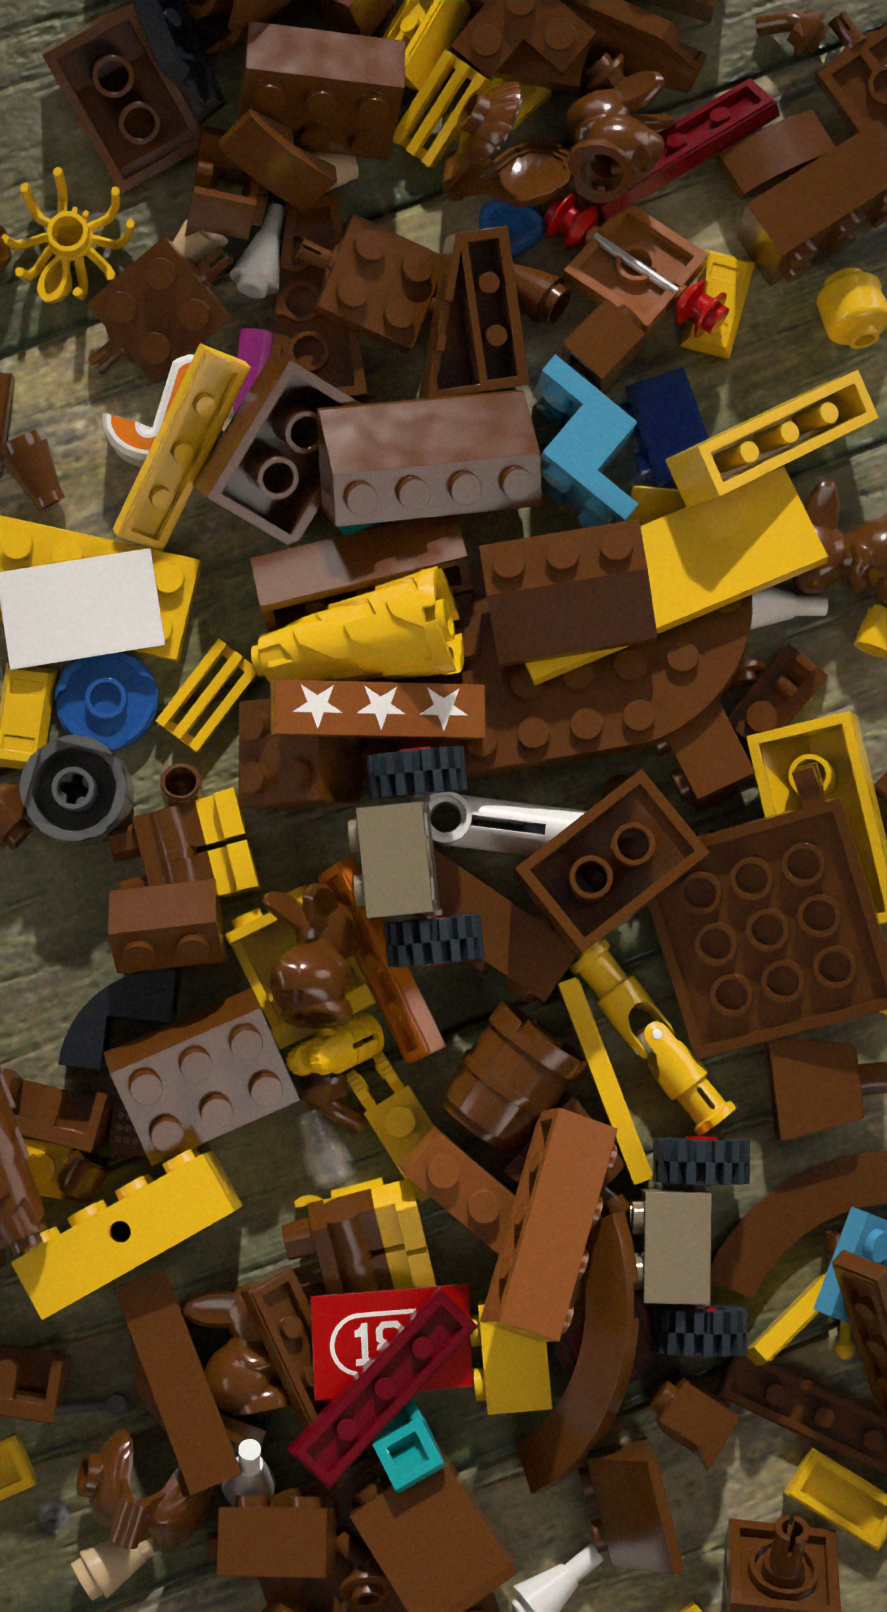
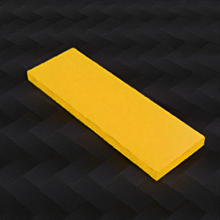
M784 466L766 473L720 497L689 508L685 507L640 526L648 567L657 634L817 568L828 561V555ZM626 647L524 664L535 686Z

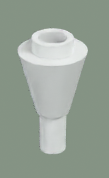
M269 205L261 230L257 232L230 272V277L237 284V289L246 296L260 299L266 295L275 294L279 290L280 236L286 216V208L282 205Z
M769 587L752 594L753 615L751 630L794 618V616H825L828 611L826 595H794L793 592Z
M253 1439L244 1440L239 1446L237 1460L243 1474L222 1483L223 1494L233 1506H235V1495H266L269 1501L275 1491L274 1474L260 1456L261 1448L259 1443Z
M590 1543L565 1565L559 1564L512 1586L518 1597L511 1604L517 1612H560L578 1587V1582L604 1560Z

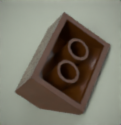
M639 519L479 546L499 667L658 641L648 567Z

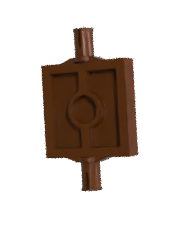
M843 11L839 16L836 15L831 19L828 26H830L845 48L837 59L816 73L814 80L854 135L877 120H880L887 131V25L880 30L861 34L847 15V12Z
M356 214L349 218L340 242L332 251L303 238L295 259L302 260L323 270L322 290L313 312L405 354H408L413 349L419 330L427 319L432 320L443 255Z
M164 236L86 304L103 323L110 338L106 344L92 356L88 357L89 362L93 366L109 354V357L100 363L95 370L103 375L107 369L121 357L125 356L135 362L150 381L155 384L170 372L174 360L190 355L198 348L200 343L203 344L229 322L234 316L217 297L211 281L231 263H234L233 258L228 254L215 266H212L216 260L227 252L226 249L219 244L213 252L197 264L183 256L169 237Z

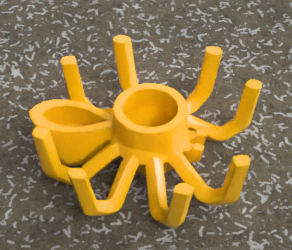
M56 167L53 170V176L57 187V214L52 219L45 217L41 213L29 184L22 183L20 187V192L32 218L37 224L46 227L47 232L20 240H15L6 234L2 235L5 244L14 251L48 242V246L31 269L28 271L20 267L15 269L16 276L25 282L33 280L41 273L37 284V292L40 298L48 304L63 301L71 292L72 275L70 261H74L78 280V287L72 293L80 301L86 298L88 278L84 262L85 255L104 273L108 283L112 282L117 277L111 265L92 246L98 245L113 250L120 249L132 240L135 230V222L133 219H129L126 223L125 234L119 239L113 240L93 235L95 230L110 224L116 217L121 205L119 188L116 186L112 187L111 206L103 217L87 223L89 218L87 210L83 212L82 216L78 214L77 207H73L72 211H67V184L62 168ZM52 254H54L55 258L45 267Z

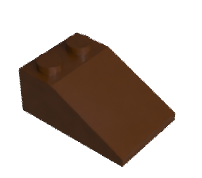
M129 0L40 51L113 182L119 188L120 194L200 150L203 131L188 107L180 89L161 73L137 11Z
M640 769L515 867L512 877L580 960L698 864L710 852L643 769Z
M647 1436L591 1449L586 1455L588 1465L580 1467L578 1471L585 1500L596 1498L600 1519L591 1521L598 1553L608 1551L613 1567L672 1575L685 1572L659 1462Z

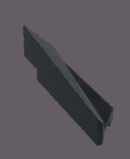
M129 0L137 11L161 73L180 89L198 124H203L227 103L185 0Z

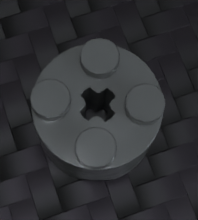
M63 736L48 743L41 749L39 748L30 756L21 774L20 797L27 815L40 831L68 845L90 846L108 841L107 834L120 829L125 824L133 806L134 787L129 769L104 744L86 736ZM82 779V784L89 789L86 797H79L76 804H74V799L67 795V789L69 786L77 787Z

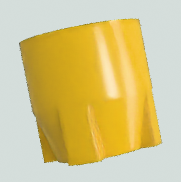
M874 604L873 608H868L867 614L861 622L854 646L862 652L883 659H887V608L883 605Z

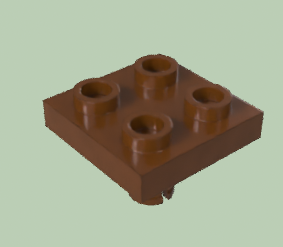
M789 1515L779 1517L775 1523L729 1518L726 1531L728 1612H841L836 1530L809 1527L804 1519L795 1515L793 1525H788Z

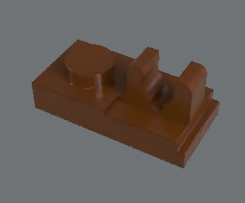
M788 643L729 714L728 719L737 737L748 745L746 736L788 726L827 679L828 675Z

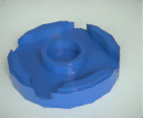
M127 651L74 659L63 669L55 686L56 710L63 728L70 735H80L95 739L111 751H118L136 744L151 730L159 712V689L153 673L136 655Z

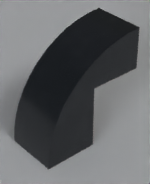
M161 969L134 973L111 983L98 992L80 1010L70 1025L60 1051L58 1065L108 1069L104 1052L110 1050L113 1017L168 1023L176 1021L182 971Z

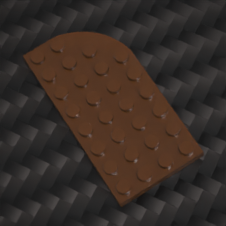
M470 569L474 589L453 594L459 615V620H454L455 634L462 633L464 664L462 671L450 675L440 674L401 680H391L382 677L359 682L485 685V738L481 740L360 738L361 796L370 795L366 756L373 754L398 752L401 749L419 747L463 746L466 778H473L642 750L667 741L704 715L721 698L734 679L744 658L750 637L753 615L752 595L657 634L658 641L628 646L534 686L524 663L499 667L483 569Z

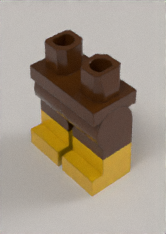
M234 787L215 792L211 796L194 800L186 805H175L151 813L133 816V824L107 834L114 862L117 863L142 857L146 873L143 876L120 881V889L216 879L219 899L261 890L251 846L247 840L199 853V850L248 838L242 810L239 807L238 794Z
M409 1178L332 1199L325 1204L323 1200L307 1203L308 1218L282 1225L283 1242L289 1261L317 1254L319 1262L293 1268L308 1302H311V1296L436 1287L433 1266L414 1186Z

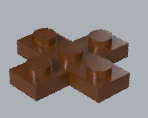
M477 0L483 7L454 40L451 47L478 72L488 78L490 82L524 42L564 76L597 37V32L560 0Z

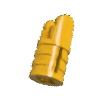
M357 1012L353 1014L349 1024L320 1029L315 1037L301 1042L300 1045H296L288 1053V1057L285 1059L287 1060L285 1066H288V1071H292L294 1075L299 1076L310 1075V1073H319L320 1075L330 1074V1072L334 1074L342 1073L381 1053L384 1047L383 1030L379 1022L371 1014ZM373 1035V1039L368 1040L366 1042L362 1040Z

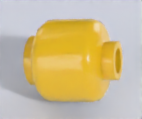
M851 267L839 270L825 280L824 287L817 296L816 304L830 341L839 345H850L853 349L866 348L877 342L880 337L879 334L887 328V300L879 278L869 272H863L860 268Z

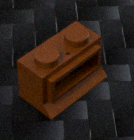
M204 126L185 237L204 230L210 233L248 240L251 225L262 226L267 195L258 194V192L266 193L267 189L245 173L220 149L219 140L228 132L227 130ZM218 179L243 184L241 196L217 191Z
M4 1068L3 1074L16 1106L11 1109L22 1136L88 1153L93 1151L95 1145L104 1146L114 1106V1101L108 1094L97 1092L96 1097L55 1086L25 1080L14 1070Z
M0 1344V1416L53 1424L57 1407L65 1401L72 1355Z
M678 1369L675 1370L671 1378L663 1374L654 1385L646 1402L651 1404L650 1409L657 1415L655 1420L660 1430L691 1452L697 1451V1455L706 1471L741 1419L729 1410L731 1407L729 1403Z

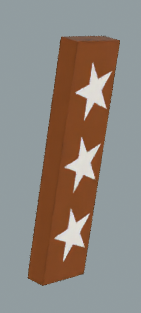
M274 679L271 682V736L481 740L485 738V685Z

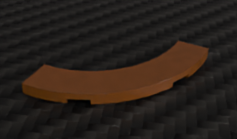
M887 1150L849 1154L819 1163L793 1175L770 1190L736 1222L715 1251L711 1259L710 1281L750 1299H754L761 1283L773 1265L803 1235L820 1224L849 1212L851 1206L859 1209L887 1204Z
M625 1212L612 1213L598 1220L596 1225L590 1228L585 1247L589 1254L587 1267L584 1272L586 1296L583 1339L574 1372L554 1410L531 1433L515 1442L531 1494L545 1492L556 1486L583 1465L587 1460L586 1455L590 1452L598 1438L605 1436L609 1431L620 1409L629 1384L639 1330V1318H634L633 1283H638V1270Z

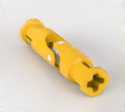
M605 939L570 966L569 969L573 974L579 973L598 997L597 1006L633 1051L641 1058L647 1060L648 1067L656 1082L670 1100L677 1099L696 1123L694 1131L698 1136H701L725 1119L736 1106L732 1101H724L707 1079L708 1070L699 1059L696 1060L691 1049L675 1038V1032L670 1022L634 975L627 976L609 953L610 944ZM632 1008L648 1013L655 1020V1022L640 1029L636 1036L630 1028L628 1019Z

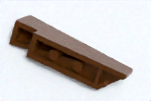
M466 0L471 8L467 18L473 19L483 5L477 0ZM560 0L597 32V37L590 44L586 67H589L605 52L611 58L622 53L624 56L623 74L625 77L642 71H658L665 80V88L683 93H689L692 90L707 55L703 51L680 43L679 39L682 31L671 21L624 0Z

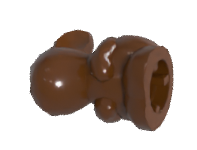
M637 72L625 77L613 89L594 90L578 99L569 108L564 117V130L575 146L572 147L569 154L568 168L574 177L575 189L584 198L594 203L609 202L617 199L626 193L628 188L635 186L647 177L656 163L660 161L665 145L664 139L655 130L674 126L677 124L676 118L671 115L635 114L637 110L654 100L663 89L665 80L660 72Z
M834 481L819 483L808 495L804 508L828 555V561L824 565L793 577V584L805 594L821 593L844 578L848 583L850 591L861 595L865 593L867 588L874 589L877 600L887 608V514L881 518L865 521L853 530L842 533L837 528L840 511L838 487Z
M313 883L309 885L303 892L302 903L282 892L271 891L266 893L262 901L266 909L275 918L296 932L297 946L282 954L271 969L270 990L275 1002L281 1008L282 1020L292 1026L308 1029H324L349 1024L353 1018L354 1010L350 1002L345 998L348 988L354 984L355 973L346 960L355 956L363 942L359 924L345 904L337 901L334 892L325 884Z
M258 1281L245 1283L233 1292L225 1290L202 1292L190 1298L183 1310V1315L187 1320L201 1327L226 1329L229 1336L227 1341L211 1356L204 1372L217 1406L229 1412L232 1417L292 1406L282 1383L278 1382L276 1369L240 1294V1291Z

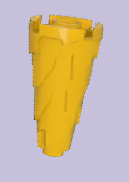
M438 566L375 586V591L329 604L327 610L302 617L283 628L262 634L258 639V645H254L251 648V658L256 674L259 677L265 676L270 683L274 679L362 681L385 677L391 680L460 673L464 664V647L462 633L455 634L454 620H459V615L451 587L441 568L438 569Z

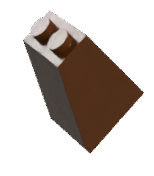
M440 1445L438 1448L446 1464L444 1468L399 1494L395 1491L391 1481L384 1484L380 1478H377L353 1496L357 1504L350 1511L351 1520L408 1612H464L518 1573L513 1552Z

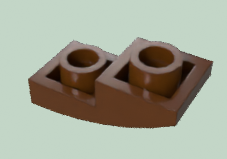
M251 108L219 140L220 149L245 173L276 196L305 212L337 182L335 165L295 146L292 129Z
M811 109L749 135L720 152L715 160L739 199L743 200L765 193L787 179L789 175L796 173L835 148V145Z

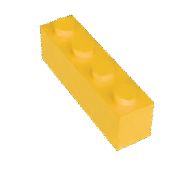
M856 370L808 390L665 459L686 508L720 497L879 417L859 370Z

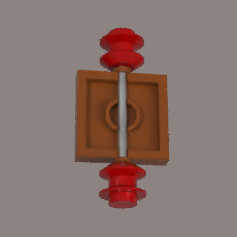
M575 192L566 198L559 196L551 204L544 218V222L548 224L546 236L553 238L559 233L566 236L565 249L568 251L585 245L564 269L563 281L598 305H601L608 298L616 307H619L621 304L629 307L642 321L644 326L641 330L645 333V337L673 305L676 306L675 323L681 325L690 320L696 324L694 331L696 338L701 337L705 332L713 335L723 324L729 313V308L724 305L727 294L722 292L714 298L706 293L708 281L705 279L691 284L706 267L709 254L634 204L609 218L601 228L597 226V207L591 205L584 211L578 207L579 195Z

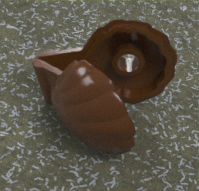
M504 82L491 89L487 94L477 89L465 102L457 121V126L463 130L458 147L455 151H451L445 156L442 190L451 200L460 201L468 196L487 194L500 203L517 208H528L547 203L562 193L568 186L573 176L568 168L570 152L563 149V146L555 141L527 140L519 145H513L493 161H489V159H492L508 138L519 115L523 100L520 82Z
M124 1428L115 1431L101 1445L98 1454L86 1452L83 1455L77 1476V1494L80 1497L89 1498L95 1523L104 1530L108 1527L110 1528L109 1541L117 1546L126 1549H136L139 1543L150 1538L154 1548L172 1549L187 1541L194 1531H197L203 1525L205 1518L211 1510L215 1486L190 1496L180 1466H178L160 1492L134 1503L130 1490L134 1453L133 1440Z

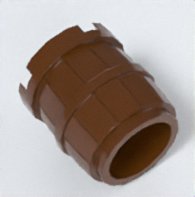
M501 1001L489 1017L491 1024L481 1034L471 1049H467L462 1055L461 1063L444 1089L446 1098L443 1100L442 1105L456 1120L492 1146L510 1153L514 1147L521 1148L531 1138L537 1118H539L541 1112L553 1109L569 1081H575L588 1062L567 1042L560 1049L562 1044L551 1035L552 1031L517 1007L509 1003L506 1005Z

